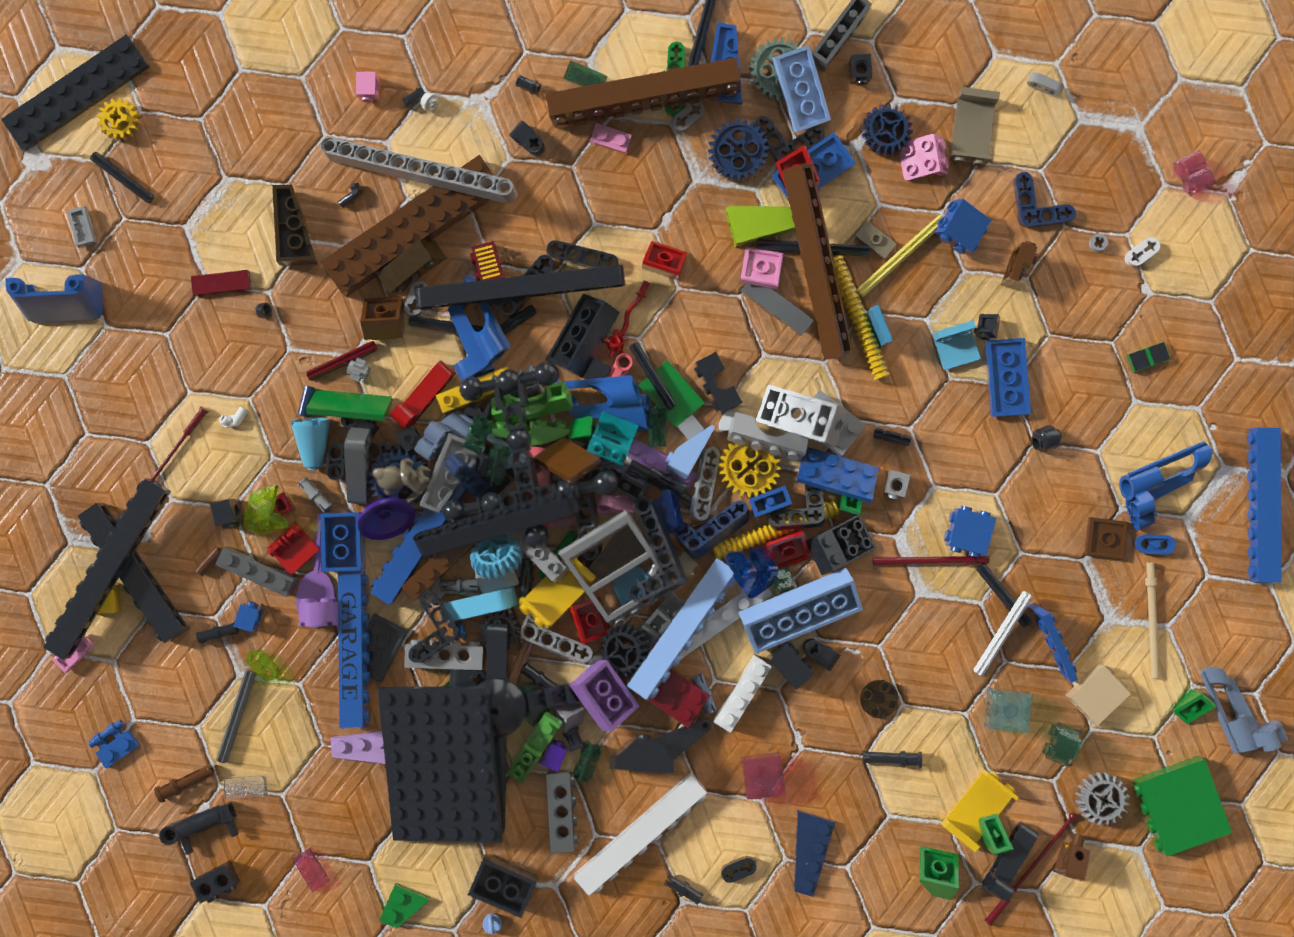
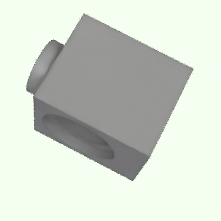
M893 470L888 471L883 493L888 494L887 498L899 500V497H905L910 475ZM895 480L900 483L898 491H894L892 488V483Z

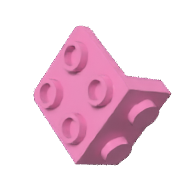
M930 134L907 141V147H902L900 159L905 180L909 181L931 174L939 176L948 174L949 162L944 154L946 144L941 136Z

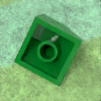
M920 846L919 882L932 896L948 900L953 899L959 889L958 854Z

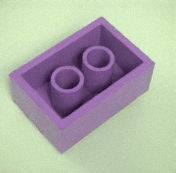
M596 660L569 684L602 731H613L639 707L607 660Z

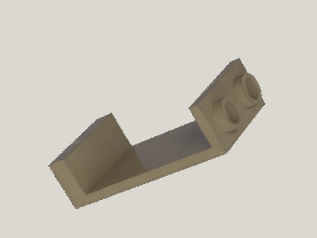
M967 87L960 89L957 97L949 159L955 160L956 163L973 162L976 166L988 164L992 158L989 155L995 104L999 100L1000 92Z

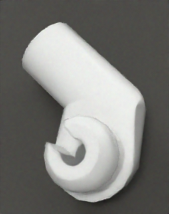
M239 407L235 415H222L219 422L226 428L239 426L248 411Z

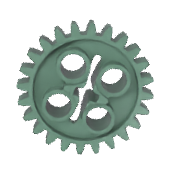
M773 38L772 44L767 40L765 47L761 44L758 47L760 51H754L753 54L756 57L750 59L754 64L748 67V69L753 70L749 77L755 78L751 84L758 85L755 91L761 89V96L767 93L768 100L775 96V102L780 97L785 101L782 89L778 85V76L772 59L773 53L777 52L782 55L796 50L798 43L791 46V39L784 43V38H781L778 43L776 38ZM762 69H769L770 76H765Z

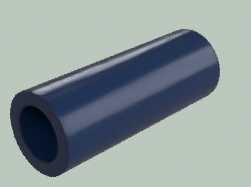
M304 385L297 415L309 417L306 408L316 388Z

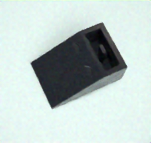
M860 515L851 517L806 540L807 547L821 575L834 572L876 549Z

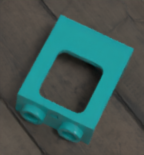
M603 411L587 451L624 465L639 425Z

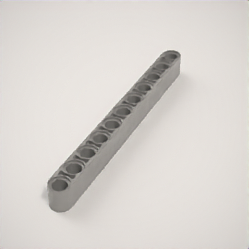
M332 137L323 139L320 144L321 150L332 162L503 203H513L517 199L518 194L513 183L505 178Z

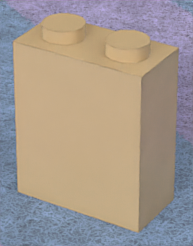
M1097 664L1065 695L1096 726L1131 695L1127 690V684L1121 679L1117 680L1113 675L1115 672L1108 665L1104 666L1101 664Z

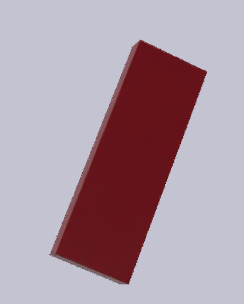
M249 270L191 276L192 293L194 296L251 289Z

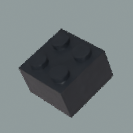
M784 642L767 657L796 690L814 675L810 671L813 667L806 659H800L797 656L800 652L793 644Z

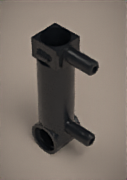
M232 801L170 823L161 829L159 833L160 841L168 846L181 841L185 854L189 855L193 853L189 837L227 824L231 837L237 836L239 833L234 822L237 814ZM169 829L174 831L175 838L170 836Z

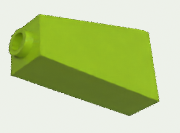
M728 206L725 209L735 247L753 243L759 239L763 240L796 231L792 220L791 207Z

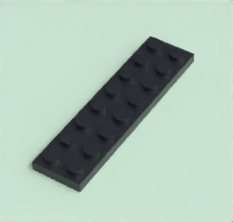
M126 34L3 117L1 121L21 150L26 152L150 68V66L131 38Z

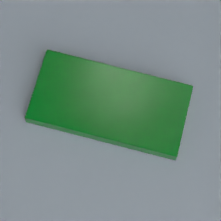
M316 389L306 408V412L310 415L384 421L392 403V396Z

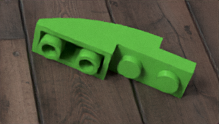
M537 418L536 420H531L530 427L526 429L531 435L530 446L552 442L570 434L569 424L561 420L547 422L546 419ZM501 421L492 423L491 435L507 438L509 431H507L508 426L505 422Z
M546 711L508 769L507 774L523 783L561 726L562 721Z

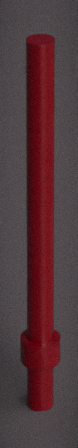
M965 554V556L873 557V565L965 564V566H974V564H989L990 562L989 556L977 558L969 556V554Z

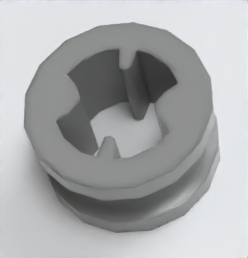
M1096 234L1089 241V247L1094 252H1101L1108 245V239L1103 234ZM1096 238H1098V241L1102 240L1101 248H1099V245L1097 247L1094 245Z

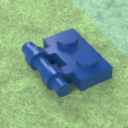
M121 719L116 723L112 722L109 724L106 730L101 733L98 732L88 742L91 748L96 745L101 747L95 754L106 769L140 746L130 730L122 733L120 728L125 726V723ZM114 735L116 739L108 743L106 738Z

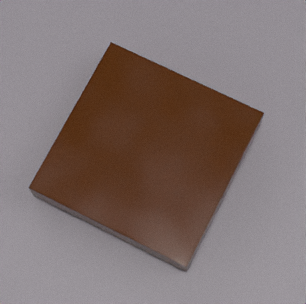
M1088 517L1084 555L1124 560L1128 522Z

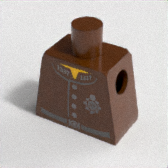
M1074 833L1071 843L1063 842L1053 872L1071 879L1085 881L1091 853L1090 850L1083 848L1085 836Z

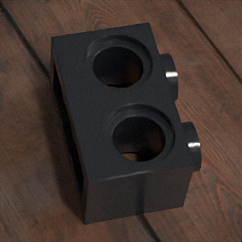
M229 860L198 876L190 882V885L200 904L205 901L210 903L219 898L218 894L222 892L228 894L235 890V885L240 882V879ZM222 875L228 878V883L222 881ZM204 884L210 886L211 892L205 890Z

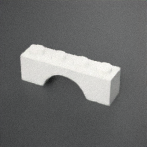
M755 654L752 656L736 687L713 718L714 723L731 733L772 668L769 663Z

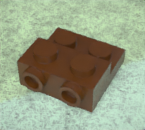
M1025 241V243L1022 242L1012 250L1001 282L1002 286L1008 288L1015 284L1018 280H1021L1024 270L1035 264L1038 257L1036 253L1038 247H1036L1035 243Z

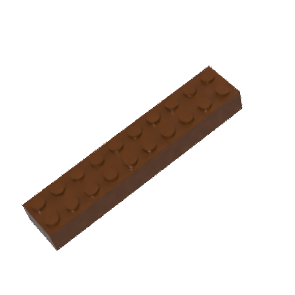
M736 57L546 93L549 117L553 126L562 129L575 123L576 125H584L587 121L591 120L600 122L604 121L607 117L621 118L625 116L624 114L632 113L637 115L650 109L651 111H658L665 106L674 108L680 106L681 103L695 104L703 99L711 101L724 95L726 97H733L741 92V80Z
M480 155L460 167L493 175ZM432 186L321 261V264L340 292L347 297L376 278L377 273L418 239H434L483 206L490 199Z

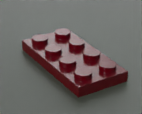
M671 668L669 678L665 683L661 682L658 686V694L654 699L650 698L649 701L685 727L690 728L710 698V695ZM633 675L629 677V679L625 683L626 685L629 684V682L633 678Z

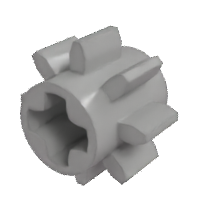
M357 358L356 361L351 360L347 368V374L351 375L350 379L359 383L361 379L366 380L371 367L367 366L368 362Z

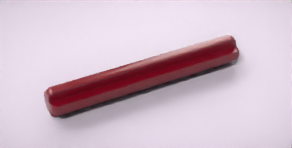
M374 341L368 342L306 371L307 378L313 381L349 364L351 360L356 361L357 358H363L377 351V345Z

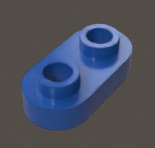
M1143 534L1135 540L1136 550L1143 554H1170L1176 547L1175 540L1169 535ZM1143 541H1146V547L1142 546ZM1163 541L1166 543L1164 548L1161 547Z

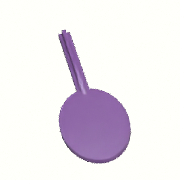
M317 514L315 545L320 550L314 557V571L306 574L299 584L296 595L298 614L301 599H317V602H321V598L335 599L333 583L329 576L321 571L320 514Z

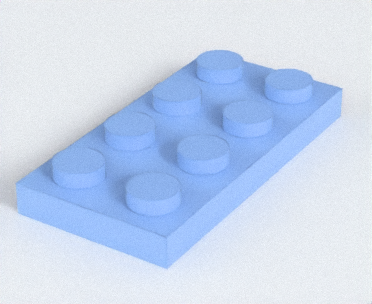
M807 45L773 57L772 59L794 132L796 133L830 121V114L810 46Z

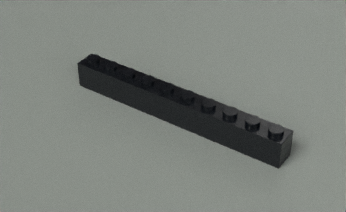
M145 478L139 482L136 494L128 500L126 504L127 509L124 514L117 518L115 529L109 532L104 547H101L96 553L97 558L87 568V575L77 585L75 589L77 592L74 597L70 598L66 603L65 612L57 618L54 630L46 636V643L43 648L62 660L71 658L169 496L171 490L153 479Z

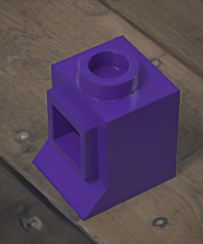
M554 739L552 744H548L543 759L539 760L538 764L558 772L568 747L564 746V742Z

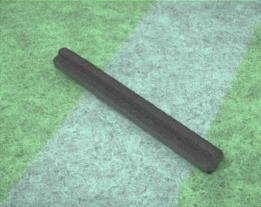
M246 670L216 758L217 762L226 763L228 761L256 676V672L252 670Z

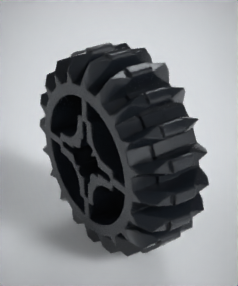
M627 624L616 625L613 629L607 631L608 634L603 636L605 641L601 642L600 645L604 649H601L600 653H603L605 656L601 660H607L619 676L623 674L625 677L630 676V674L634 676L649 654L647 652L652 649L646 646L650 640H644L646 634H639L640 628L634 630V625H629L628 627ZM625 648H626V649L631 648V649L628 650L627 652L624 651V652L620 653V651L624 650ZM637 649V658H636V660H634V659H635V654H634V653H635V650Z

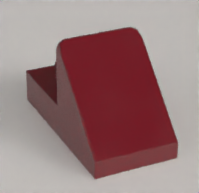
M288 492L280 493L261 506L269 523L297 509Z

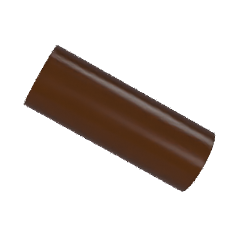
M215 546L199 563L195 571L199 575L204 576L217 562L222 549Z

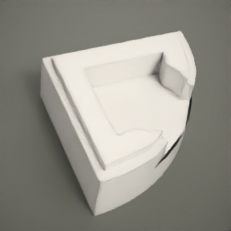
M733 409L727 411L720 419L719 432L729 430L730 422L735 415Z

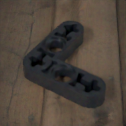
M761 116L755 122V128L760 126V122H762L763 124L767 123L766 129L768 132L773 131L762 139H768L769 141V138L772 136L779 139V144L776 146H772L769 143L765 145L770 147L769 151L776 162L781 160V153L787 154L791 149L793 152L797 150L795 148L797 142H803L807 150H809L825 137V132L821 127L813 126L787 144L770 118ZM761 128L759 132H765V134L767 133L764 128ZM813 132H819V139H812L810 141V144L812 145H809L808 139L812 137Z
M805 485L807 508L772 512L768 519L770 527L779 531L822 526L825 522L823 489L816 488V490H812V486ZM817 496L820 498V501L817 504H812L809 501L810 498ZM815 514H818V520H814ZM795 515L802 517V521L799 523H794L791 519ZM776 518L780 519L779 524H776Z
M425 591L421 594L420 604L437 630L410 648L408 657L414 663L424 662L456 640L460 634L459 627L438 595L432 591ZM427 595L433 596L432 603L435 606L439 604V607L434 608L431 612L429 609L433 608L432 605L425 603ZM439 610L445 614L444 619L440 622L435 619V613ZM448 620L450 623H447V626L455 630L453 631V637L450 635L446 636L448 630L445 626L440 627V625L445 624ZM433 637L439 640V646L435 649L429 646V641ZM426 647V649L430 651L429 654L427 651L421 653L420 659L414 658V655L416 654L415 650L421 651Z

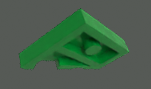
M395 883L379 921L398 928L425 905L430 897Z

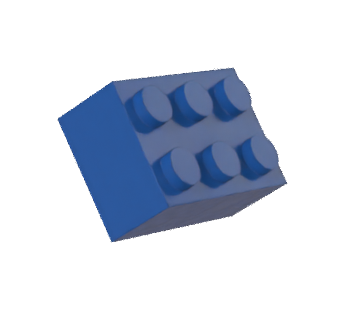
M362 512L320 514L322 572L366 570L365 537L359 532L357 526L358 517Z

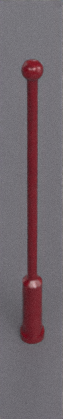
M200 406L197 414L183 431V436L151 479L155 480L185 438L192 434L203 417L208 414L209 411Z
M1075 813L1069 814V819L1014 886L1013 894L1068 825L1077 819ZM1010 899L1007 902L1000 900L984 921L992 926L993 922L1009 904Z

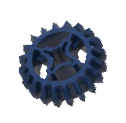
M883 104L879 106V110L874 107L872 113L868 112L867 118L863 120L864 125L861 127V130L864 133L862 138H867L864 144H871L870 151L876 148V155L883 151V156H886L889 151L890 155L893 156L895 151L900 153L903 146L906 148L908 145L907 141L911 140L909 135L913 133V130L910 129L913 124L912 122H907L910 118L909 115L903 116L904 109L900 112L897 111L898 105L894 109H891V104H888L886 109ZM886 117L892 118L894 121H889ZM875 120H877V126L879 127L876 134L873 133L872 129ZM900 126L901 138L897 140L895 130ZM884 128H885V129H891L890 132H889V131H884V132H882V131L884 130ZM885 139L888 143H883L879 140Z

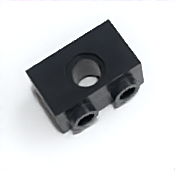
M226 499L210 504L215 527L233 529L240 527V523L246 522L240 499Z

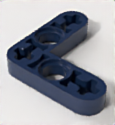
M1021 172L1015 177L1013 184L1018 220L1022 227L1033 228L1064 224L1074 219L1076 215L1075 208L1068 204L1037 208L1033 178L1030 173ZM1022 177L1024 180H1027V183L1024 185V187L1023 183H1019V180ZM1023 195L1030 197L1031 202L1029 205L1021 202ZM1065 209L1066 212H1070V215L1067 218L1065 215L1057 217V214H1061L1065 211ZM1048 211L1051 213V221L1043 219V212ZM1027 214L1029 217L1037 216V219L1031 220L1030 223H1028V220H1024Z

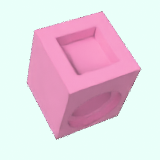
M356 72V95L362 102L371 103L373 100H379V77L376 72Z

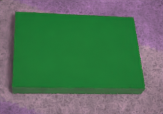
M666 360L656 371L677 403L674 408L667 409L648 377L638 386L648 395L673 426L677 428L705 402Z

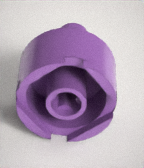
M321 598V602H317V599H301V603H299V627L338 626V602H336V599Z

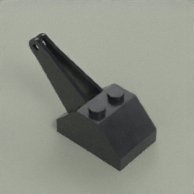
M702 718L693 722L690 728L683 726L652 740L651 736L636 735L635 739H629L610 756L609 769L673 773V760L711 729V722L709 719Z

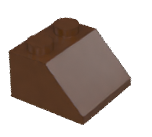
M402 296L364 299L360 320L364 340L403 338L404 312Z

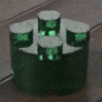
M1058 722L1056 725L1052 724L1048 735H1051L1049 743L1045 742L1042 748L1045 758L1066 767H1071L1072 764H1069L1071 759L1075 761L1082 743L1079 734L1083 735V731Z

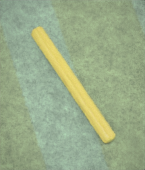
M938 215L858 287L857 292L863 297L935 233L938 227L937 224L943 216Z

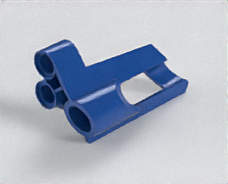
M466 276L464 282L475 281L472 276ZM487 302L478 303L486 320L485 326L480 332L474 331L463 311L466 305L448 308V312L467 353V357L454 365L461 381L468 377L477 378L494 372L493 363L500 359L511 347Z
M632 375L565 381L569 389L590 387L599 390L606 396V403L580 405L571 394L573 409L567 411L575 419L592 416L593 419H600L604 411L620 418H626L627 421L639 425L637 431L650 430L651 422L648 414L650 408L649 397L647 394H640Z
M1205 441L1131 471L1120 478V492L1125 498L1129 518L1136 530H1141L1155 524L1157 512L1154 500L1193 481L1195 473L1204 469L1209 464L1213 452L1212 448ZM1193 454L1194 464L1192 467L1165 479L1163 478L1160 467Z

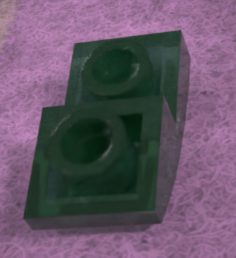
M570 60L563 79L583 87L604 83L608 76Z
M475 414L462 447L480 455L493 422Z

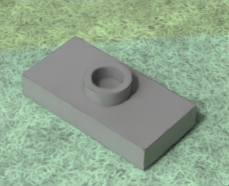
M82 206L68 210L67 214L76 247L83 248L96 244L97 239L88 207Z

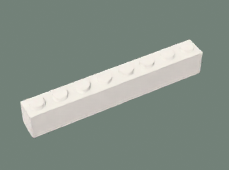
M690 772L575 872L574 879L588 896L592 893H598L603 888L602 884L605 881L613 880L618 875L617 871L622 867H628L636 854L641 855L644 853L651 841L655 843L662 836L661 833L666 828L670 830L677 823L676 820L680 816L685 817L692 810L691 806L695 803L700 804L706 798V788Z

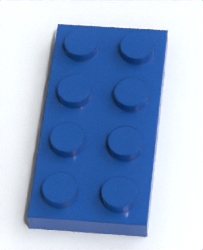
M835 132L808 150L820 179L817 186L818 190L856 164ZM778 170L771 177L788 200L787 190Z
M1025 338L985 341L991 417L1031 414Z
M807 447L806 454L801 459L796 482L871 503L879 467Z

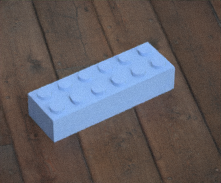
M844 568L738 613L755 654L857 613L863 610L854 580L847 569Z

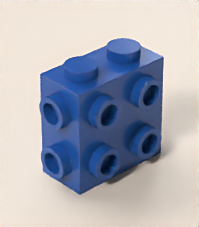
M965 199L953 200L948 205L945 216L939 220L935 233L940 236L941 241L951 244L956 252L960 254L973 253L978 248L982 236L988 231L991 219Z
M967 506L954 508V511H951L948 521L951 523L949 530H946L944 535L945 546H949L950 551L961 553L962 550L968 551L969 556L980 558L981 555H987L996 518L991 517V513L986 511L972 512V508Z

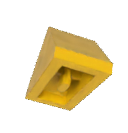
M117 582L98 614L121 612L120 587Z

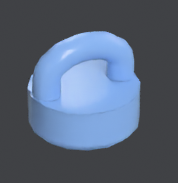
M496 913L487 914L483 920V929L487 933L494 935L502 927L501 917Z

